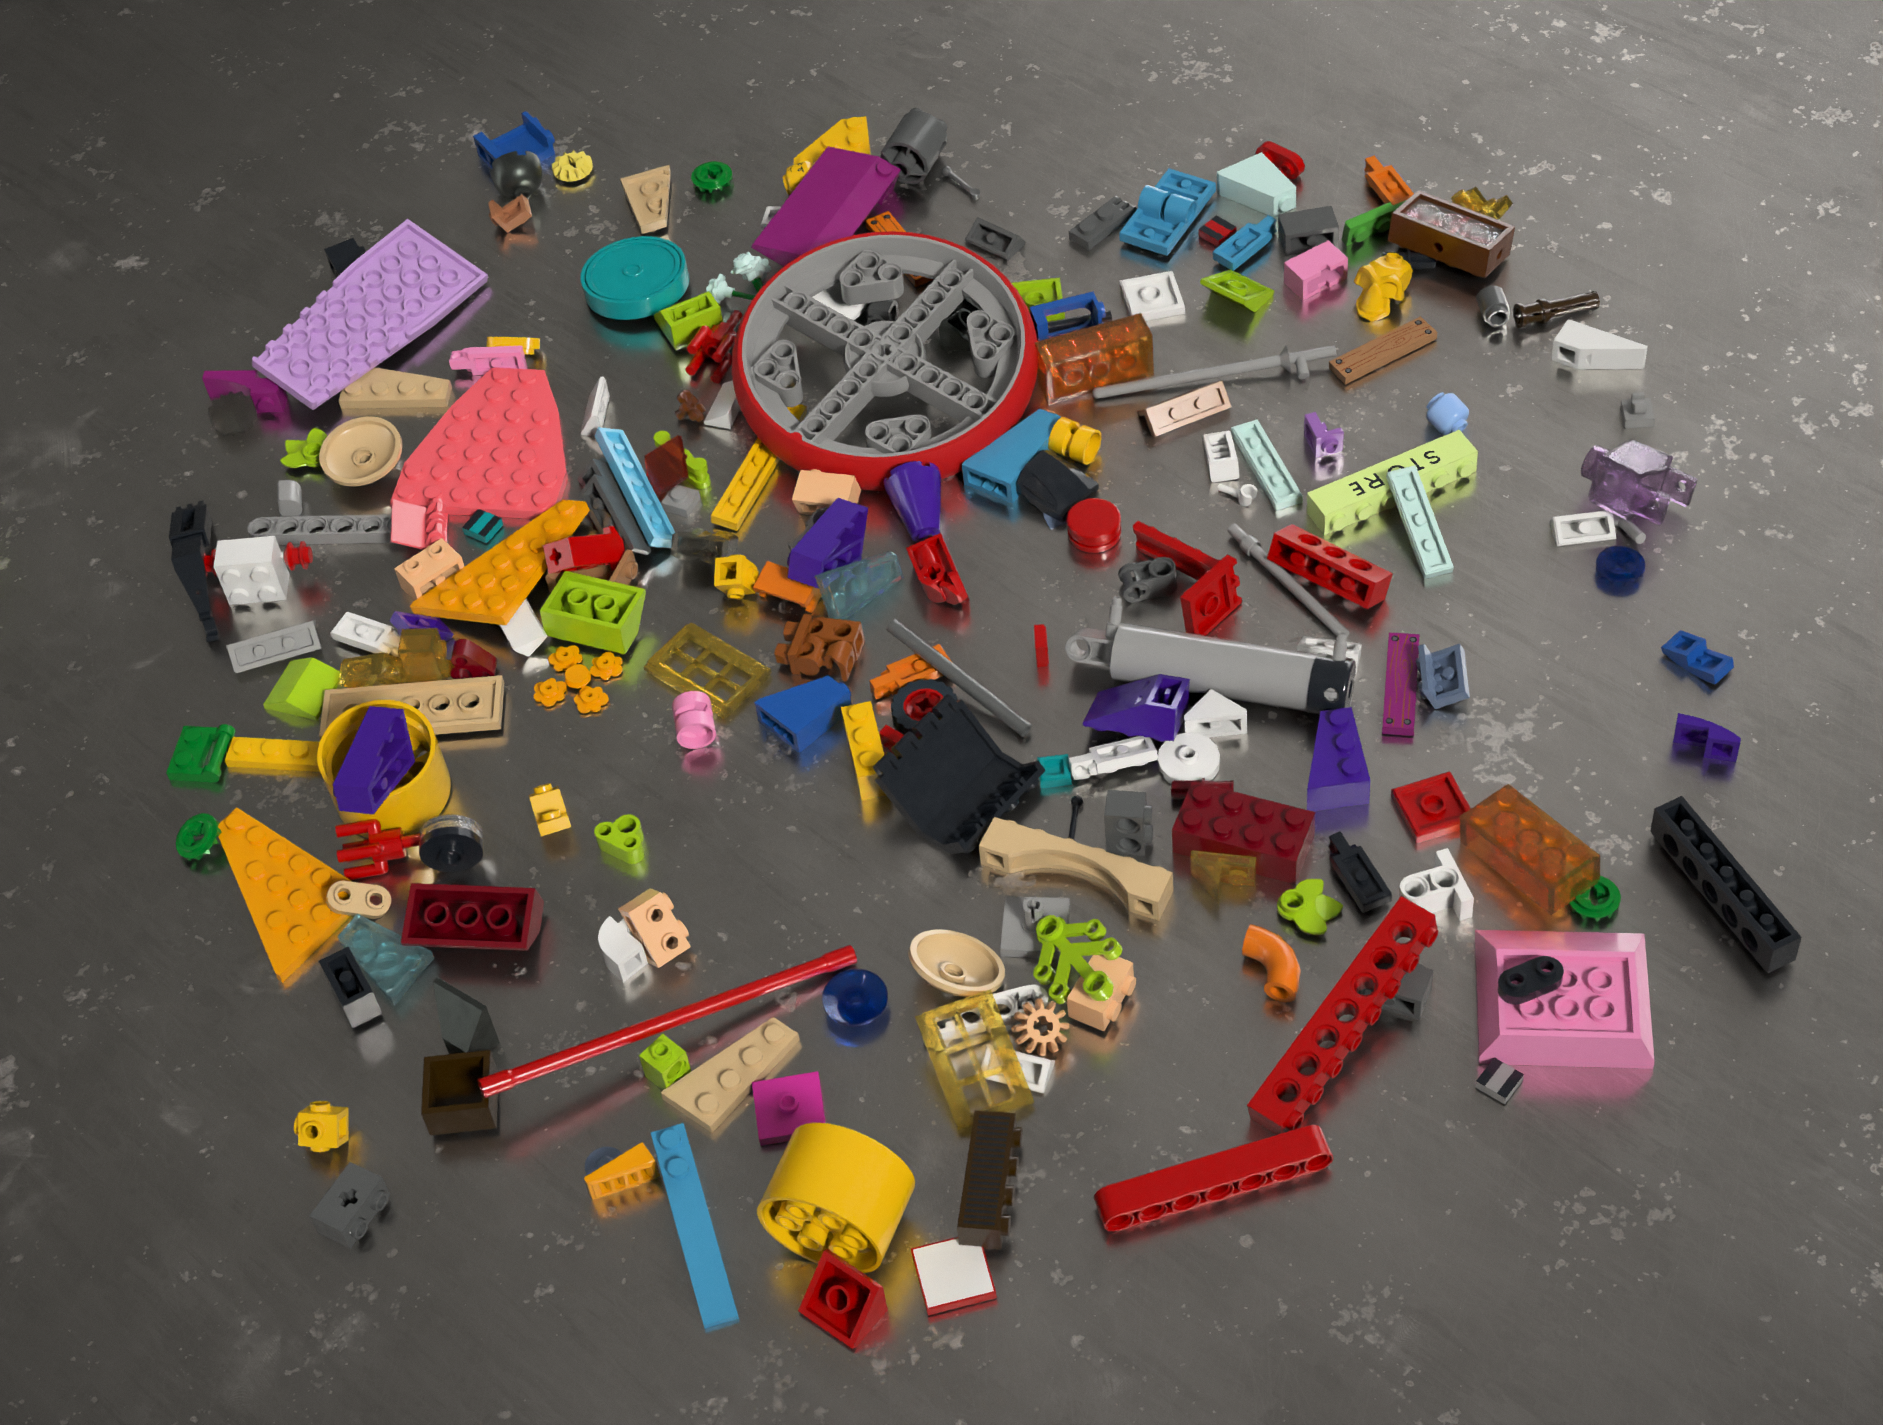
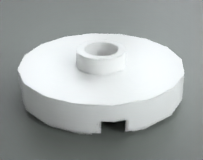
M1182 733L1176 735L1174 741H1165L1160 747L1157 760L1158 768L1164 775V779L1170 784L1172 781H1202V778H1205V781H1211L1219 771L1220 753L1217 745L1208 737L1198 733Z

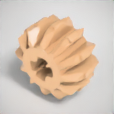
M1042 998L1035 1000L1034 1007L1029 1002H1026L1022 1005L1025 1014L1022 1012L1014 1014V1018L1022 1023L1011 1027L1012 1032H1022V1036L1015 1040L1016 1044L1020 1045L1027 1041L1028 1044L1025 1052L1030 1054L1037 1047L1039 1057L1046 1055V1047L1052 1053L1057 1052L1058 1045L1056 1041L1065 1043L1067 1037L1059 1032L1069 1029V1023L1059 1022V1019L1066 1015L1065 1011L1061 1010L1054 1014L1053 1011L1056 1007L1054 1001L1049 1002L1044 1009ZM1038 1019H1040L1041 1025H1047V1031L1042 1033L1043 1036L1040 1035L1039 1030H1034L1033 1027L1034 1024L1039 1022Z

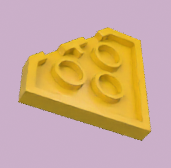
M866 116L851 117L838 121L793 158L794 165L804 161H809L814 165L828 146L871 155Z

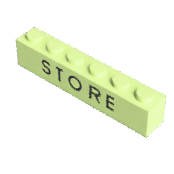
M1457 430L1308 492L1307 514L1323 535L1341 530L1350 524L1365 520L1374 514L1396 506L1386 478L1387 472L1416 465L1423 487L1427 493L1476 472L1478 451L1464 434Z

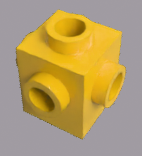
M738 554L715 558L714 586L731 599H742L745 595L755 594L753 586L759 577L755 564L746 559V556Z
M328 1101L311 1102L309 1106L298 1112L294 1121V1132L298 1135V1146L310 1147V1151L325 1152L329 1151L330 1148H338L348 1141L349 1107L330 1106Z

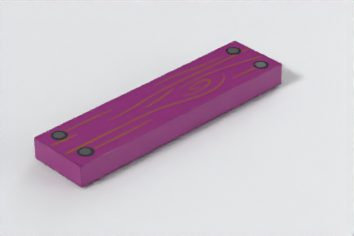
M1389 632L1382 734L1414 736L1418 671L1416 658H1418L1420 634Z

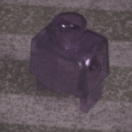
M1632 439L1627 440L1613 450L1600 445L1593 446L1587 453L1581 467V476L1592 481L1588 493L1590 502L1626 521L1639 515L1658 525L1664 522L1670 500L1684 507L1690 505L1698 479L1671 467L1672 455ZM1679 481L1684 483L1685 490L1680 488ZM1658 502L1659 507H1655L1653 504Z

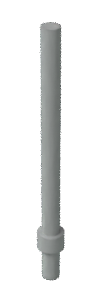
M1232 524L1228 528V533L1240 543V549L1248 556H1253L1336 636L1339 632L1346 633L1347 637L1349 636L1350 632L1280 565L1267 559L1268 554L1261 548V543L1253 535L1248 536L1237 524Z

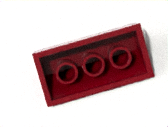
M411 883L401 945L528 951L540 932L544 901L536 888Z

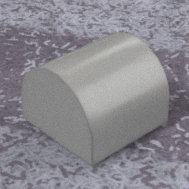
M292 480L278 481L277 495L280 517L300 516L302 513L301 486Z

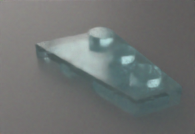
M891 551L815 575L829 618L846 620L904 578L897 555Z
M356 914L337 936L340 944L344 948H350L358 965L394 1006L435 959L432 951L422 946H402L401 935L359 914Z

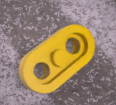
M487 337L486 347L522 346L524 355H534V350H540V338Z

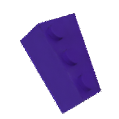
M837 498L789 553L787 565L789 566L788 578L819 589L859 563L862 559L868 507Z
M369 706L333 783V795L336 797L339 811L374 815L414 764L415 758L404 709Z
M1352 707L1320 711L1307 787V810L1320 811L1369 804L1371 780Z

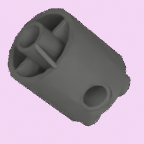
M913 108L903 116L880 155V158L901 169L897 181L905 184H918L924 181L947 144V124L919 108Z

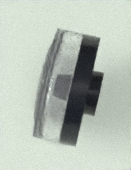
M442 815L434 817L424 823L420 829V859L428 867L442 872H459L470 869L477 865L483 857V830L476 821L465 816Z

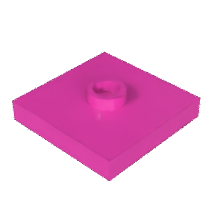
M818 1071L752 1082L760 1146L789 1141L794 1130L803 1124L826 1123Z

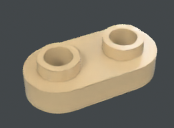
M343 880L331 885L326 895V903L329 909L337 914L378 919L388 912L391 906V896L382 886ZM341 891L348 893L349 899L345 901L339 899L338 893ZM370 897H379L381 904L373 905L370 902Z

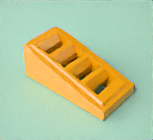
M642 1142L585 1176L584 1181L589 1196L594 1200L654 1180L660 1176L656 1160Z

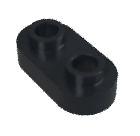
M1540 956L1505 970L1498 980V994L1505 1002L1517 1005L1558 989L1562 984L1563 966L1553 957ZM1542 969L1550 970V972H1544ZM1519 981L1521 984H1513L1511 982Z

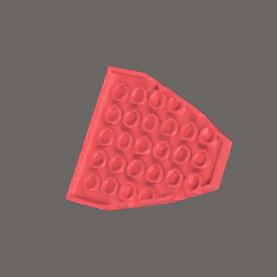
M492 367L447 410L405 461L390 501L391 509L393 499L428 508L429 503L434 498H440L446 504L445 512L449 515L473 516L478 509H481L498 517L535 519L560 502L568 481V475L565 465L566 459L563 449L560 415L545 370Z

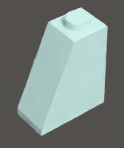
M1262 152L1217 171V193L1225 198L1273 218L1278 216V214H1283L1296 208V186Z

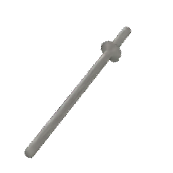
M1286 345L1281 353L1276 356L1097 387L1093 389L1092 396L1100 399L1279 366L1291 373V364L1296 365L1298 378L1306 379L1309 377L1307 361L1337 356L1336 347L1332 345L1289 353Z

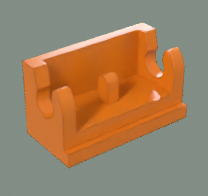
M767 561L753 586L754 591L758 592L761 597L765 598L769 594L800 604L801 607L806 608L805 611L813 612L820 598L825 593L823 587L818 589L788 578V567Z

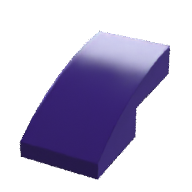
M1678 713L1673 743L1704 747V758L1736 763L1741 742L1739 736L1713 722Z

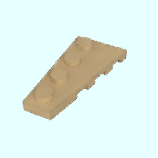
M374 367L341 390L339 404L341 409L448 407L452 385L448 379Z
M772 1017L661 1091L662 1099L713 1133L753 1091L752 1082L762 1081L800 1041L799 1035L796 1031Z

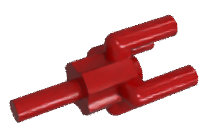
M734 310L726 322H720V324L714 325L712 329L706 325L700 327L687 346V351L690 354H695L685 369L687 374L695 375L704 360L710 357L715 362L720 363L712 374L711 380L717 384L722 381L732 365V355L729 351L734 345L737 334L734 329L743 317L739 310Z
M376 819L336 825L337 838L363 833L369 834V839L342 844L343 849L337 850V859L341 863L372 857L374 864L345 868L344 876L349 880L383 875L389 870L387 860L407 856L406 848L419 846L420 840L428 832L404 836L402 828L382 831L381 824Z

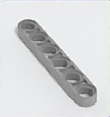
M391 514L259 517L252 520L247 526L250 538L275 536L278 545H287L288 542H292L293 545H300L301 541H304L306 544L393 543L390 542ZM370 526H379L373 532L365 531ZM323 527V530L318 533H310L313 528ZM342 527H351V529L347 532H338V530ZM261 528H268V531L263 534H255ZM287 528H296L292 533L283 534V531Z

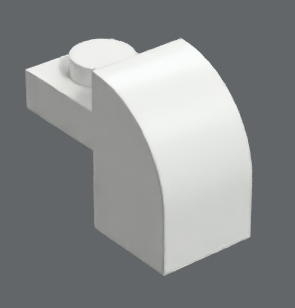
M609 916L600 927L598 941L607 968L624 983L647 965L648 961L643 945L633 937L624 919L617 923Z

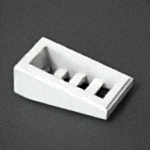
M1231 431L1202 435L1211 482L1238 479V459Z

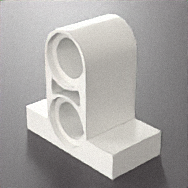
M1448 848L1436 851L1434 868L1403 878L1400 883L1399 898L1402 896L1431 913L1453 907L1460 921L1472 917L1474 897Z

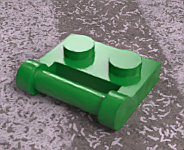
M221 724L219 727L183 726L166 772L169 780L218 782L222 773L220 767L228 744L236 734L235 728L227 724ZM216 742L208 765H205L212 743Z

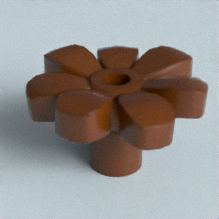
M689 390L680 392L677 395V400L681 405L675 411L676 417L679 420H683L689 416L692 421H702L704 419L703 413L706 411L704 405L701 403L697 404L699 400Z

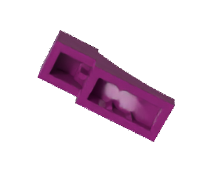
M257 370L204 371L202 379L210 398H225L245 402L254 406L257 413L284 412L288 399L287 392L269 378H260Z

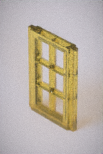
M692 622L689 625L686 624L644 666L646 672L681 693L700 691L710 697L712 712L723 719L726 716L729 717L772 673L770 668ZM689 639L705 648L696 659L679 650ZM674 653L690 662L681 673L664 664ZM711 653L728 662L719 673L701 663ZM696 667L713 676L704 687L686 677ZM734 667L751 676L742 686L724 677ZM719 681L736 690L727 701L709 691Z
M991 989L915 1016L958 1131L972 1127L974 1112L971 1113L963 1093V1086L977 1081L980 1082L988 1107L977 1111L1011 1113L1034 1103ZM978 1007L987 1033L970 1039L961 1013ZM954 1016L963 1042L946 1047L937 1022ZM990 1040L1000 1066L982 1071L973 1045ZM966 1048L976 1074L958 1080L949 1054ZM1003 1072L1012 1098L995 1104L985 1078Z

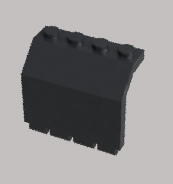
M946 694L932 708V712H928L912 728V732H907L891 748L893 753L887 752L873 766L874 771L878 775L875 779L876 783L913 830L949 854L962 852L967 854L974 850L980 843L978 839L986 833L993 818H1000L1003 813L1013 810L1020 802L1018 798L1023 793L1034 789L1039 783L1038 778L1046 771L1039 761L1022 764L1003 753L962 699L955 701L949 694Z

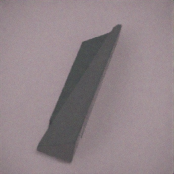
M592 458L577 480L584 487L579 493V497L582 501L587 502L590 509L588 513L599 534H604L603 528L614 526L624 542L625 551L628 549L632 550L634 554L648 555L651 553L649 544L609 464Z

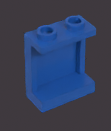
M525 111L521 113L523 119L521 126L493 140H490L483 132L474 135L473 138L478 156L492 169L493 161L509 152L517 151L518 155H526L525 151H530L538 156L540 162L555 155L553 147L555 139L550 130H545L536 117L533 118Z

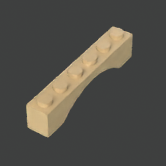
M994 817L979 844L981 865L1009 874L1039 868L1063 869L1077 872L1095 879L1109 888L1123 902L1129 912L1157 921L1160 920L1173 893V872L1167 871L1160 866L1147 865L1131 857H1122L1106 852L1102 848L1089 847L1077 843L1070 838L1057 837L1041 829H1032L1019 825L1012 820Z

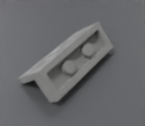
M315 619L226 645L235 674L322 649L315 627Z

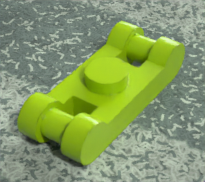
M658 431L654 434L653 438L657 447V456L663 464L698 489H706L710 486V475L707 473L708 466L704 458H694L689 450L686 448L682 449L671 441L670 434L667 431Z

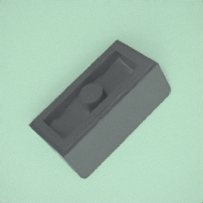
M979 217L976 218L965 238L966 242L1008 261L1026 243L1019 235Z

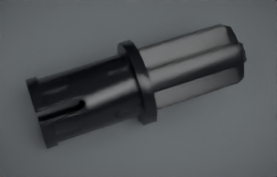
M1410 250L1406 252L1382 251L1381 254L1384 256L1387 253H1397L1410 263L1412 269L1435 268L1437 263L1436 259L1421 253H1410Z

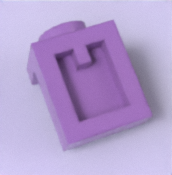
M1316 412L1305 414L1304 437L1315 458L1341 452L1344 440L1342 428L1328 431L1325 422L1320 421Z

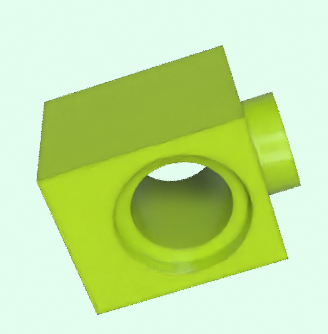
M661 1034L639 1055L645 1077L662 1091L691 1072L686 1051L664 1034Z

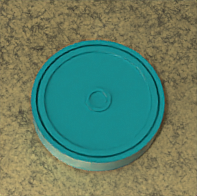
M639 236L613 242L598 250L584 264L580 279L586 302L593 311L607 318L631 320L654 315L672 306L686 292L690 276L685 255L675 243L659 237Z

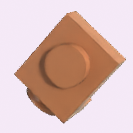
M523 194L502 208L494 200L488 202L491 221L495 226H501L507 233L517 226L524 224L532 217L529 200Z

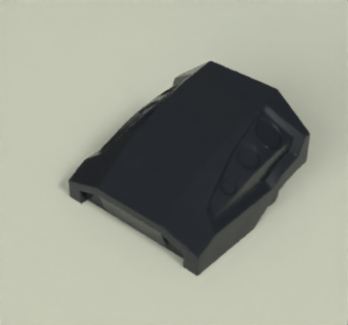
M1042 450L1024 467L1016 483L1017 492L1024 495L1029 503L1035 505L1041 512L1063 523L1067 520L1069 510L1076 503L1085 500L1092 492L1096 493L1099 490V484L1093 478L1085 475L1074 465L1056 455L1053 450Z

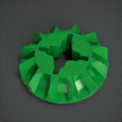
M712 161L696 167L692 172L691 179L694 188H699L701 192L709 190L712 193L714 190L722 191L723 187L730 186V180L733 179L731 168L727 164Z
M206 813L197 814L189 818L182 825L176 837L178 853L189 861L193 858L201 860L204 853L211 854L210 848L218 844L216 837L222 833L218 828L220 822ZM204 835V837L202 838V840H197V841H196V840L193 838L194 836H195V837H198V836Z
M1581 876L1570 884L1567 891V902L1571 906L1572 913L1577 912L1581 914L1583 920L1587 917L1594 918L1596 922L1602 917L1610 919L1620 906L1621 894L1618 887L1611 880L1603 876ZM1590 891H1593V895L1598 899L1597 905L1592 904V901L1588 899Z

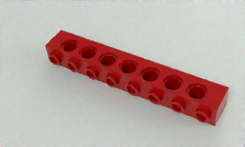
M1402 896L1398 899L1249 1101L1247 1108L1250 1119L1276 1135L1298 1129L1301 1126L1307 1108L1310 1104L1315 1105L1320 1100L1326 1082L1330 1077L1333 1079L1339 1074L1343 1066L1342 1060L1349 1051L1354 1052L1363 1037L1362 1033L1367 1026H1372L1376 1023L1385 1001L1395 997L1401 985L1400 981L1406 973H1411L1416 968L1420 959L1419 955L1423 949L1431 947L1435 942L1438 930L1436 916L1433 913ZM1407 937L1411 939L1407 943L1396 942L1399 938ZM1382 963L1392 964V966L1387 969L1377 968V966ZM1362 989L1373 990V992L1368 995L1358 994V992ZM1343 1015L1354 1016L1350 1021L1344 1022L1339 1020ZM1324 1041L1335 1042V1044L1329 1048H1322L1319 1046ZM1306 1067H1313L1316 1069L1313 1073L1308 1075L1300 1073V1071ZM1285 1094L1296 1095L1293 1100L1288 1102L1280 1100Z

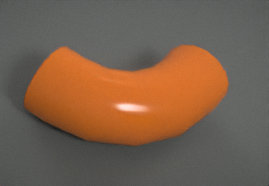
M1250 924L1244 938L1242 955L1261 962L1267 969L1268 973L1264 991L1269 997L1284 1003L1294 1001L1299 989L1301 974L1294 950L1280 935L1263 927Z

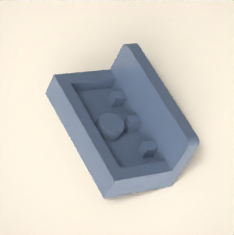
M1425 644L1419 645V658H1416V665L1422 681L1418 682L1422 698L1428 699L1435 709L1469 699L1465 650L1462 646L1457 644L1431 653Z

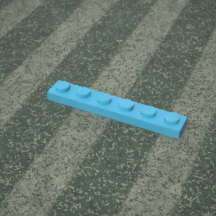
M598 427L594 436L649 546L675 548L679 538L624 431Z

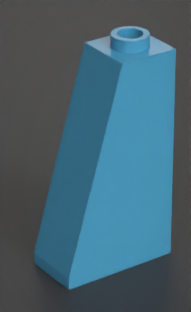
M1038 409L990 445L965 460L962 464L964 485L1013 504L1021 494L1017 492L1016 483L1024 467L1042 450H1049L1048 442L1051 430L1061 416Z

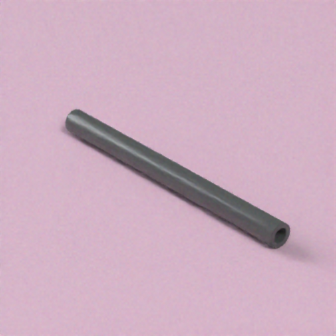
M893 619L888 624L887 631L1015 732L1022 737L1029 733L1032 724L897 619Z

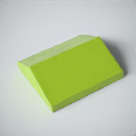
M1232 270L1217 273L1200 280V284L1211 292L1254 313L1274 295V290Z
M313 657L291 660L264 702V708L317 721L322 713L325 690L337 689L344 675L342 672Z

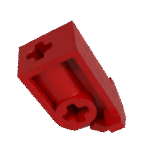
M608 526L603 528L604 534L568 537L545 544L543 548L548 573L587 570L603 566V564L604 566L610 565L611 571H615L625 553L624 542L615 527Z
M941 533L906 548L918 579L930 601L940 603L946 600L947 603L956 605L970 600Z

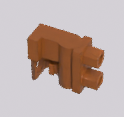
M803 614L800 622H786L783 632L785 641L792 642V644L778 643L774 654L777 663L790 665L792 674L796 675L803 673L813 676L819 672L822 666L832 669L835 662L839 666L842 680L846 682L854 662L858 661L865 643L862 624L860 621L823 617L813 619L812 615Z

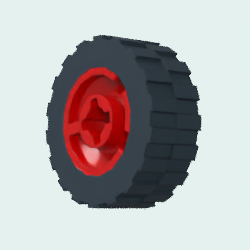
M920 679L916 682L908 683L905 687H901L898 693L894 695L893 703H891L895 730L903 735L907 732H912V728L928 712H932V708L946 694L951 695L955 701L958 700L956 693H953V689L950 686L948 687L945 683L937 682L934 679Z

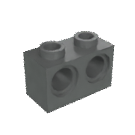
M1107 791L1104 812L1106 852L1117 855L1145 856L1146 844H1152L1153 825H1151L1152 806L1147 805L1146 792Z

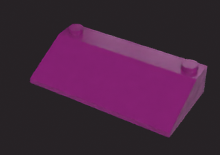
M828 146L757 237L751 248L784 267L800 255L820 245L853 236L877 203L882 205L894 189L901 169L879 156Z

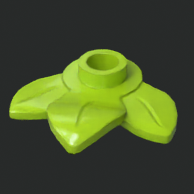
M313 428L309 432L307 440H286L285 447L288 455L283 457L280 462L289 468H298L305 465L309 467L321 466L319 454L327 434L318 428Z
M1306 879L1299 882L1295 889L1286 890L1279 897L1277 910L1283 918L1294 921L1301 931L1320 935L1327 932L1326 922L1340 914L1343 910V904L1322 894L1324 886L1322 879Z

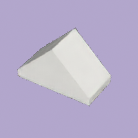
M1210 689L1184 715V733H1198L1208 738L1247 734V711L1235 702Z

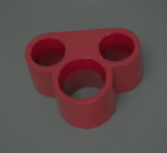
M458 639L454 642L450 672L453 679L495 676L497 658L468 639Z

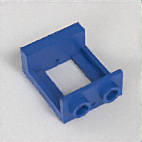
M1094 291L1029 307L1038 340L1040 366L1051 363L1050 350L1095 339L1099 350H1104L1103 338H1107V331L1102 318L1106 317L1103 302H1098ZM1078 308H1085L1091 312L1089 319L1084 324L1049 333L1046 316Z

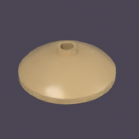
M372 416L355 418L339 425L326 437L320 449V465L325 475L337 484L344 486L367 485L381 479L395 467L402 453V439L396 427L385 419Z
M943 929L928 930L918 934L912 940L909 947V960L917 974L934 988L951 995L969 998L988 995L1001 986L1005 977V968L1000 957L983 942L960 932Z

